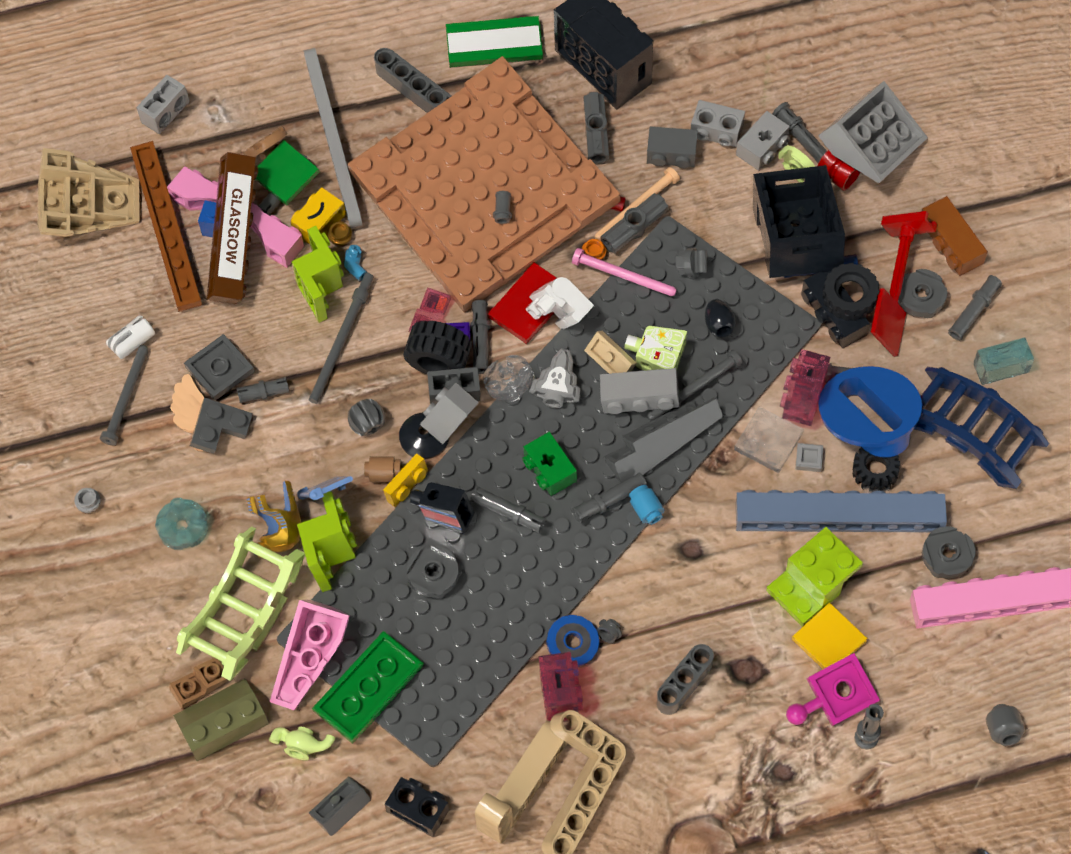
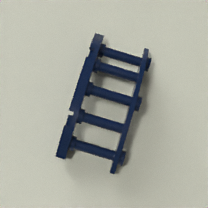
M927 367L925 372L932 382L921 395L922 411L914 429L933 435L935 432L947 437L945 440L964 454L969 451L979 459L977 464L998 486L1017 489L1022 481L1015 473L1016 466L1031 446L1047 447L1050 444L1043 436V431L1038 426L1033 425L1015 407L1001 398L996 390L985 388L943 367ZM939 388L953 391L938 411L933 413L924 409ZM963 395L979 402L963 425L958 426L946 418ZM989 408L1004 420L989 441L983 443L972 435L971 431ZM1013 427L1023 438V441L1009 460L1005 462L996 453V447L1010 428Z

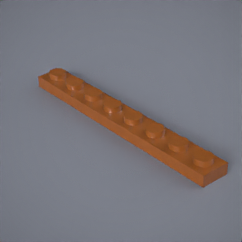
M150 141L130 147L178 312L201 306L202 302L154 142Z

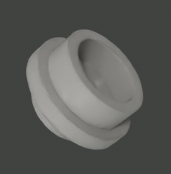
M83 488L76 494L74 502L79 511L90 513L99 507L101 499L96 490Z

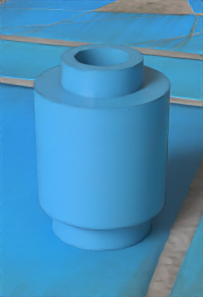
M641 485L631 491L629 494L631 498L630 503L642 523L652 525L662 519L665 509L651 488H648L647 485Z

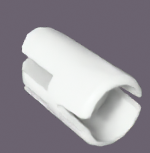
M139 315L106 341V345L120 359H124L154 336L155 331L149 322Z

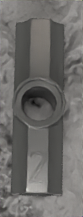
M589 92V94L583 96L588 160L591 159L594 164H603L609 160L604 95L598 92Z
M654 193L636 208L628 209L624 214V218L600 237L606 249L610 253L613 252L615 254L632 239L642 237L645 229L668 211L669 207L665 199L661 195ZM631 222H638L639 224L633 225Z

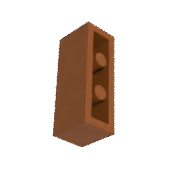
M948 196L922 208V211L929 213L927 220L929 222L936 221L937 223L936 232L928 234L931 236L935 248L944 254L946 262L952 270H955L961 276L985 263L988 251Z

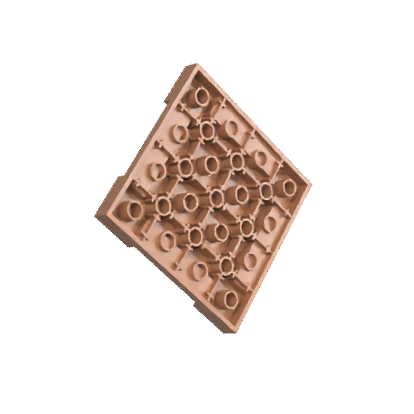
M503 56L464 82L465 87L397 135L391 139L385 137L348 163L349 172L464 313L472 308L473 301L483 300L530 267L533 262H537L620 202V193L594 162L591 159L588 160L536 100L532 95L530 87ZM498 191H508L511 193L510 212L512 213V218L507 224H498L493 218L496 205L495 193Z

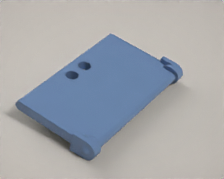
M336 476L309 489L305 487L298 490L297 497L302 500L305 498L312 500L324 497V493L335 488L338 491L346 489L345 484L351 482L353 478L351 476Z

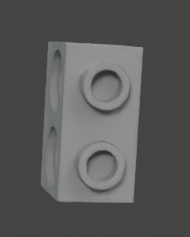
M166 75L136 108L141 123L160 134L190 101L186 87L169 75Z
M699 100L691 122V130H698L697 139L716 142L722 146L737 147V142L744 125L745 111Z

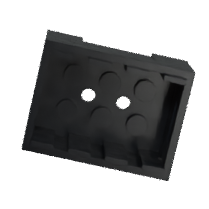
M566 0L554 9L555 51L569 65H572L595 89L603 94L604 99L616 110L652 84L654 40L645 32L642 33L638 29V25L630 17L626 18L622 14V10L613 1L610 3L608 0Z
M826 165L753 174V213L756 225L760 227L769 278L832 271L833 268H837L844 263L845 232ZM804 178V182L776 185L778 181ZM796 223L799 226L794 227L791 224Z

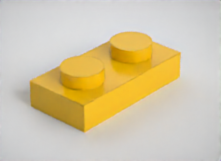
M416 453L383 489L389 504L396 507L400 501H404L408 497L410 490L417 483L424 480L428 472L424 458Z

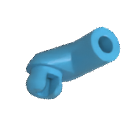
M351 245L345 253L344 267L356 279L362 281L365 273H368L360 266L362 250L358 245Z

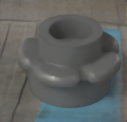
M602 619L599 622L600 626L597 632L603 641L613 643L622 636L621 627L615 620L608 619L606 621Z

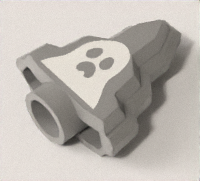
M561 348L552 358L550 367L543 369L540 377L534 379L531 385L530 393L542 398L543 404L548 407L561 408L563 403L573 404L579 402L581 390L577 386V376L572 372L573 359L570 350Z

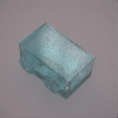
M1024 337L977 350L973 365L981 384L985 385L1029 373L1034 357Z

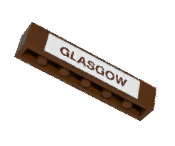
M227 152L220 158L206 300L235 305L242 301V298L244 299L247 286L244 284V275L247 274L249 268L246 254L251 246V237L248 236L249 227L253 223L251 203L254 202L256 190L253 189V181L258 174V166L255 165L256 157Z

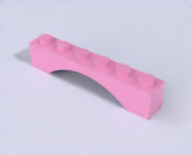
M185 166L167 187L170 199L189 211L202 210L205 200L216 202L218 182H211L204 178L199 171H192ZM252 203L253 223L251 228L262 241L267 257L288 268L292 263L291 261L304 248L301 232L293 226L288 227L284 225L276 216L267 215L260 207Z

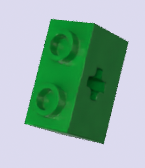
M550 431L523 446V463L529 471L533 470L537 475L535 478L539 487L543 491L546 489L550 496L577 482V470Z

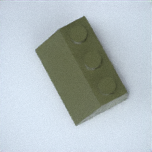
M245 678L173 715L196 761L269 724L260 703Z

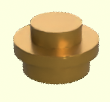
M335 222L328 229V239L334 245H345L352 238V230L344 222Z

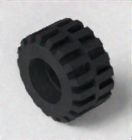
M421 321L412 326L403 356L411 367L424 374H427L429 371L461 369L466 366L472 342L464 332L451 325L437 321Z

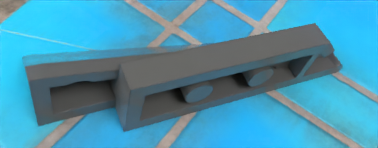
M711 398V400L699 406L696 401L687 402L622 436L626 447L604 456L606 463L618 481L622 483L637 473L644 475L722 418V412L717 399Z

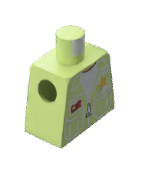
M647 326L642 338L628 335L624 349L637 353L636 366L644 371L676 368L677 370L686 345L687 331Z

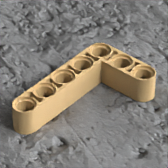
M568 710L555 714L551 719L550 728L556 736L589 757L543 840L542 851L544 854H572L626 756L625 746L619 740L578 712ZM565 717L570 722V727L568 730L563 725V720ZM586 732L591 736L590 745L585 741ZM608 747L613 752L611 759L608 758L606 753ZM595 770L600 774L599 782H596L594 779ZM582 793L587 797V804L585 806L581 802ZM570 816L574 819L575 825L573 829L568 825ZM557 840L560 841L562 846L560 853L555 849V842Z
M549 720L542 725L497 796L494 797L486 793L475 810L477 830L500 844L505 841L567 745V742L552 732L550 728L551 721Z

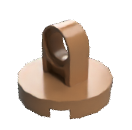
M281 126L273 131L272 134L249 147L243 154L252 157L259 155L263 161L280 144L279 140L288 133Z

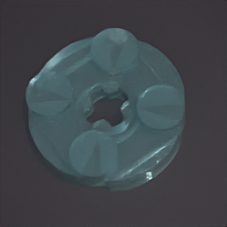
M172 499L170 503L160 510L155 523L161 541L167 547L174 550H183V548L197 546L203 541L208 532L207 516L203 508L198 503L188 499ZM186 520L188 526L177 529V522Z

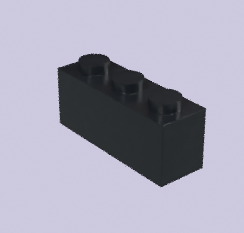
M831 271L818 272L803 280L801 296L806 304H810L813 307L818 321L826 325L831 339L834 342H838L843 349L867 336L870 323L866 317L856 321H846L830 313L827 306L823 303L824 298L822 294L826 276ZM841 285L838 290L840 297L847 302H854Z

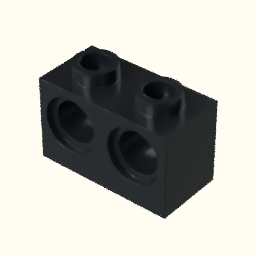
M400 777L384 804L387 813L431 837H434L449 812V804L444 795L434 790L430 793L423 789V785L413 778L407 780ZM404 794L414 796L413 800L409 803L401 802L400 798ZM433 806L437 808V812L432 816L423 814L424 809Z

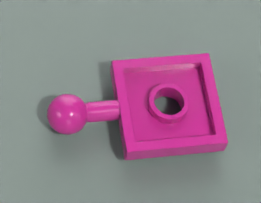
M855 653L806 678L816 698L804 705L798 703L790 705L786 711V717L791 724L800 725L806 721L808 714L822 707L831 726L869 707V705L880 701ZM839 682H845L849 686L850 692L847 697H842L837 693L836 687Z

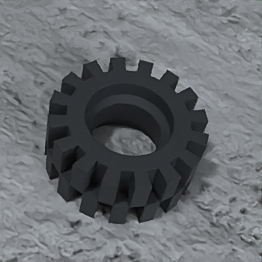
M862 447L859 448L858 453L856 452L852 469L853 478L856 477L855 482L857 484L862 482L861 488L864 490L867 486L870 487L869 492H874L875 487L878 488V491H883V487L886 490L890 489L891 484L894 486L898 479L900 470L899 456L878 457L868 453ZM877 461L883 463L886 466V470L883 473L876 474L867 470L866 465L869 462Z

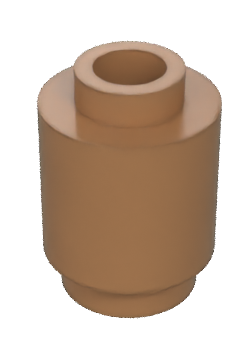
M370 456L369 461H365L364 475L369 477L370 482H390L402 470L401 459H395V456Z

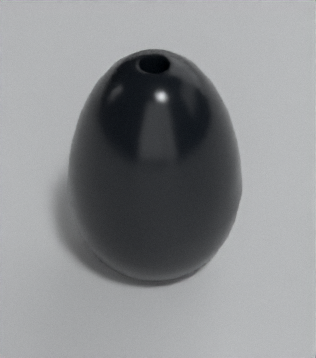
M713 299L707 304L705 322L708 330L717 337L730 335L735 329L736 324L735 315L731 308L720 299Z

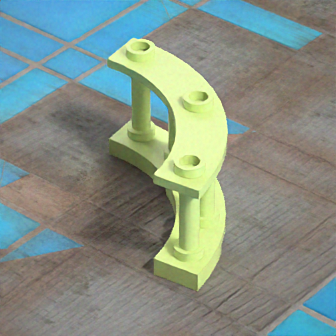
M250 527L244 533L238 534L234 542V553L218 586H214L211 590L209 601L186 628L183 627L177 636V642H179L177 654L181 655L190 646L222 661L224 668L221 676L230 681L248 663V659L245 657L251 649L257 651L270 632L288 597L284 596L289 582L295 583L305 557V553L298 549L283 557L253 542L256 531L254 527ZM248 551L279 566L280 573L276 582L271 583L242 568ZM237 577L268 592L269 598L263 609L260 608L258 610L228 594ZM222 603L254 619V624L247 633L242 634L213 619ZM207 627L233 640L238 645L232 651L226 652L199 638V636Z

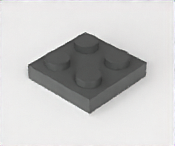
M224 334L184 362L185 368L214 401L255 372L254 367Z

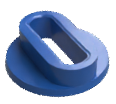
M863 366L843 371L827 382L820 393L819 411L826 428L838 439L855 446H860L872 455L892 457L902 453L908 447L911 432L916 427L921 415L922 400L914 384L903 375L882 367ZM858 395L894 431L882 432L846 396Z

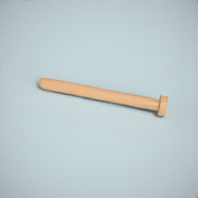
M668 167L664 171L665 175L599 230L595 234V239L601 241L600 237L623 219L628 209L636 208L652 194L661 192L670 183L676 184L680 180L678 173L673 168Z

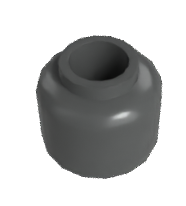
M999 704L993 707L987 714L986 724L991 739L994 742L1003 746H1010L1020 741L1025 732V727L1017 708L1006 704Z

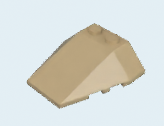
M43 148L38 180L37 225L40 233L67 237L139 223V179L112 168L107 170L95 165L96 162L92 160L87 162L74 156V153L69 151Z

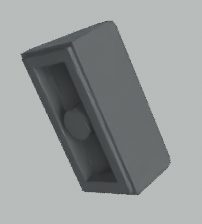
M348 776L316 805L309 814L332 836L370 802V798L365 790Z

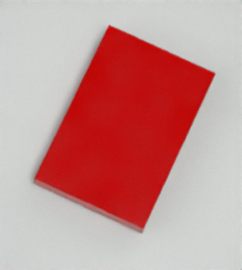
M533 262L490 310L488 318L525 344H528L554 314V312H551L545 316L541 315L538 319H534L526 311V308L532 303L529 296L543 285L557 279V277Z

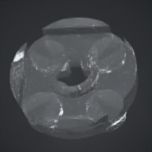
M519 355L505 356L507 360L500 363L496 360L486 369L483 381L488 394L492 398L497 400L509 399V401L514 402L522 397V393L531 385L535 374L528 361Z

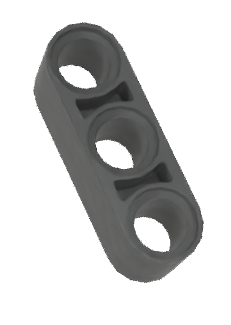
M705 644L695 645L661 685L657 692L656 704L661 713L665 715L675 714L711 671L714 653L709 646ZM704 656L708 661L702 664L696 662L695 658ZM684 675L690 677L692 681L682 683L678 678ZM666 695H671L676 700L673 703H665L662 698Z

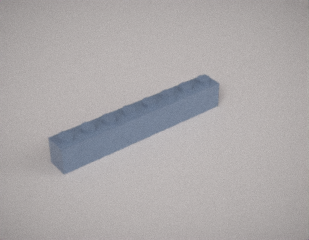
M744 490L737 492L735 502L736 531L820 532L827 527L831 532L931 533L937 528L945 527L947 523L945 494H938L935 491L912 494L910 491H900L898 493H886L884 491H874L872 493H860L858 491L834 493L833 491L825 490L819 493H808L804 490H798L793 493H782L779 490H771L767 493H757L754 490Z

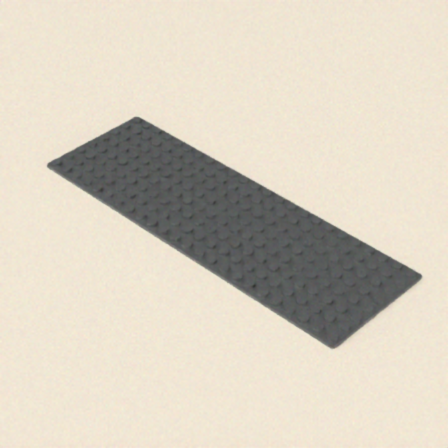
M670 216L664 217L619 267L675 287L677 290L675 296H669L611 275L589 298V301L594 305L591 310L577 324L565 329L562 328L431 469L424 480L409 493L408 497L394 509L355 552L356 558L346 561L333 575V578L330 579L332 589L325 592L320 590L311 599L350 615L342 643L319 675L331 687L383 631L423 662L424 666L374 721L430 767H436L542 647L546 642L547 633L552 624L559 618L570 615L649 524L642 523L630 503L631 498L629 496L607 507L604 513L600 514L598 512L581 523L577 521L572 511L573 507H577L590 500L592 495L596 493L599 495L620 484L606 463L604 456L626 447L622 436L651 422L647 415L652 410L644 412L628 411L619 414L603 412L600 397V374L609 373L584 351L596 332L603 331L636 361L637 353L624 349L628 335L642 338L647 326L687 331L686 345L676 370L679 391L727 359V353L731 350H735L742 359L743 364L738 368L731 367L679 403V406L687 402L696 401L699 406L711 400V398H716L722 412V418L643 475L648 488L654 491L664 507L821 327V323L817 318ZM687 248H696L698 251L707 250V273H699L697 276L679 275L675 259L678 251L686 250ZM713 299L724 301L735 315V329L726 337L714 336L706 326L705 309L707 304ZM561 348L570 350L573 359L572 372L577 376V386L581 390L579 402L573 404L563 403L561 408H551L543 404L542 398L530 393V388L533 380L540 377L542 370L550 367L552 358ZM635 365V367L633 368V370H632L631 372L644 371V370L639 369V368ZM549 431L577 470V482L553 496H550L546 489L543 491L539 487L535 478L537 475L533 470L529 471L522 460V457H524L523 446ZM433 482L465 490L470 501L471 494H476L473 490L478 486L517 506H525L526 510L546 518V523L544 526L541 525L543 529L540 533H537L524 525H516L511 519L470 501L475 513L465 534H461L426 520L420 507L410 503V497L415 489L424 492L427 484ZM433 545L442 546L450 550L454 554L459 567L457 584L440 599L418 594L412 589L407 577V563L412 554L421 548L423 550L431 548L430 546ZM436 566L433 569L428 568L426 570L431 577L439 574L437 571L438 567ZM293 620L277 636L278 644L284 649Z

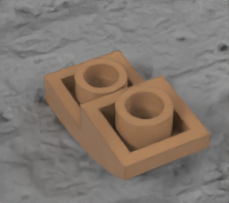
M212 658L194 667L193 673L169 684V689L181 709L199 701L228 681V679L221 676L224 667L218 659Z

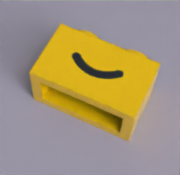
M321 187L317 193H313L308 198L307 203L301 210H297L293 214L290 221L291 226L298 229L302 234V239L310 244L307 229L317 226L320 233L324 232L328 235L330 226L335 222H340L346 215L344 202Z

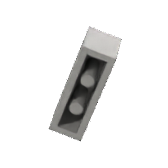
M676 368L600 374V397L603 412L619 414L628 411L644 412L646 410H669L679 407V383Z

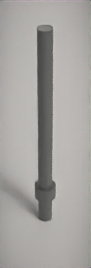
M365 273L359 288H356L352 295L353 301L308 399L311 403L318 404L361 305L366 303L369 296L368 290L374 279V276L370 273Z

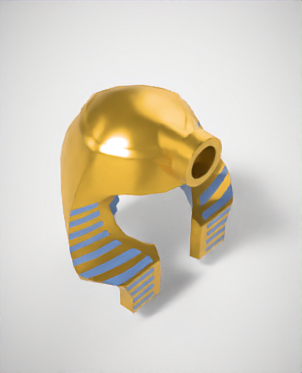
M290 481L283 482L284 510L270 509L265 495L256 496L257 504L255 496L247 497L249 513L263 518L268 526L267 534L263 535L257 544L273 552H285L292 549L299 542L300 538L297 524L301 523Z

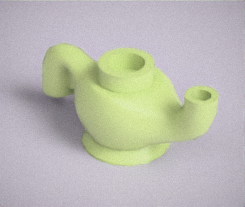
M278 727L272 732L269 741L274 744L284 741L287 746L284 749L286 754L299 760H309L308 755L328 749L333 744L335 737L327 734L323 741H318L312 736L313 731L306 727H298V730L291 732L286 728Z

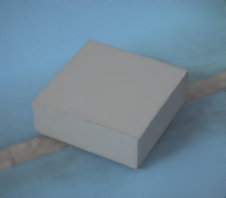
M798 443L795 470L821 472L823 445Z

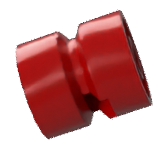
M829 150L823 155L817 165H826L829 177L833 178V184L843 191L849 189L861 173L835 157Z

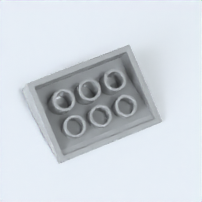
M885 81L866 93L818 135L835 157L877 183L881 182L928 138Z

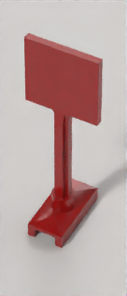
M927 211L882 216V227L891 237L899 236L900 243L889 291L890 294L884 288L879 289L871 333L893 357L898 356L906 318V312L898 304V299L901 293L910 244L915 234L936 232L937 228L936 221L929 222L927 220L929 214Z

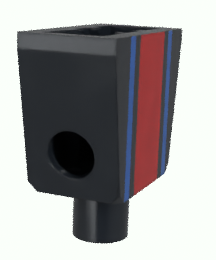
M430 482L427 484L424 492L415 489L410 497V503L420 507L426 520L461 534H465L475 513L465 490Z

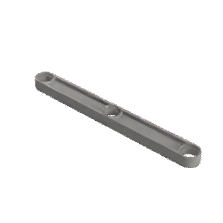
M316 49L303 50L350 228L362 226L358 204Z

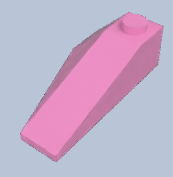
M299 600L271 695V703L296 710L342 643L350 615L313 600Z

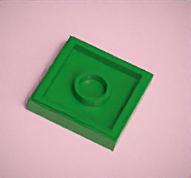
M283 140L258 165V174L255 180L287 206L320 171L314 164Z

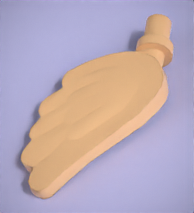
M186 374L182 377V382L174 386L175 393L172 395L173 403L170 408L175 415L173 417L175 425L188 433H193L204 396L199 391L192 376Z

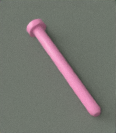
M580 248L576 249L572 258V264L576 266L582 263L669 296H675L677 291L673 286L586 255L584 250Z

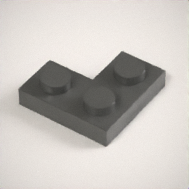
M204 398L189 446L214 454L221 432L245 439L253 413Z

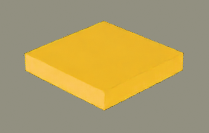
M829 602L792 636V640L822 669H825L855 653L867 642V637Z

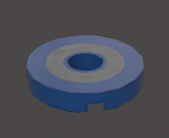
M568 615L559 618L552 624L547 633L546 645L551 654L550 656L555 662L563 667L577 668L589 663L598 651L599 636L596 628L589 620L582 616ZM570 635L576 636L580 641V645L576 648L569 647L565 641L566 637Z

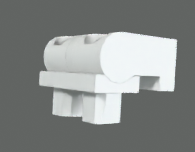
M560 277L534 291L529 296L532 303L526 308V311L534 319L554 312L559 318L555 324L560 329H565L577 324L594 305L570 280Z

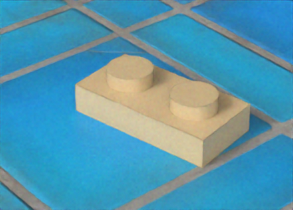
M597 331L584 350L609 374L631 372L637 364L603 331Z

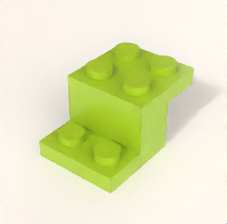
M317 226L307 229L312 252L291 262L297 286L320 323L328 319L326 309L329 306L324 297L343 287L341 277L344 274L340 267L342 263L337 252H331L328 247L330 242L324 232L320 233Z
M332 491L324 493V497H322L327 514L297 524L308 567L322 592L332 589L330 579L333 578L331 566L356 558L353 548L357 547L353 532H350V518L347 511H344L341 499H335Z
M825 527L788 558L786 571L768 585L766 591L803 627L829 602L831 603L841 594L843 583L862 567L863 562Z

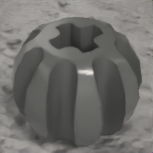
M364 399L357 402L348 411L350 428L360 436H368L377 432L385 423L383 407L373 399Z

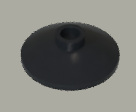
M423 412L414 414L404 421L399 431V441L403 450L411 457H414L417 453L424 459H430L438 456L445 450L449 438L442 444L429 432L424 435L420 434L419 431L426 430L420 425L426 418Z

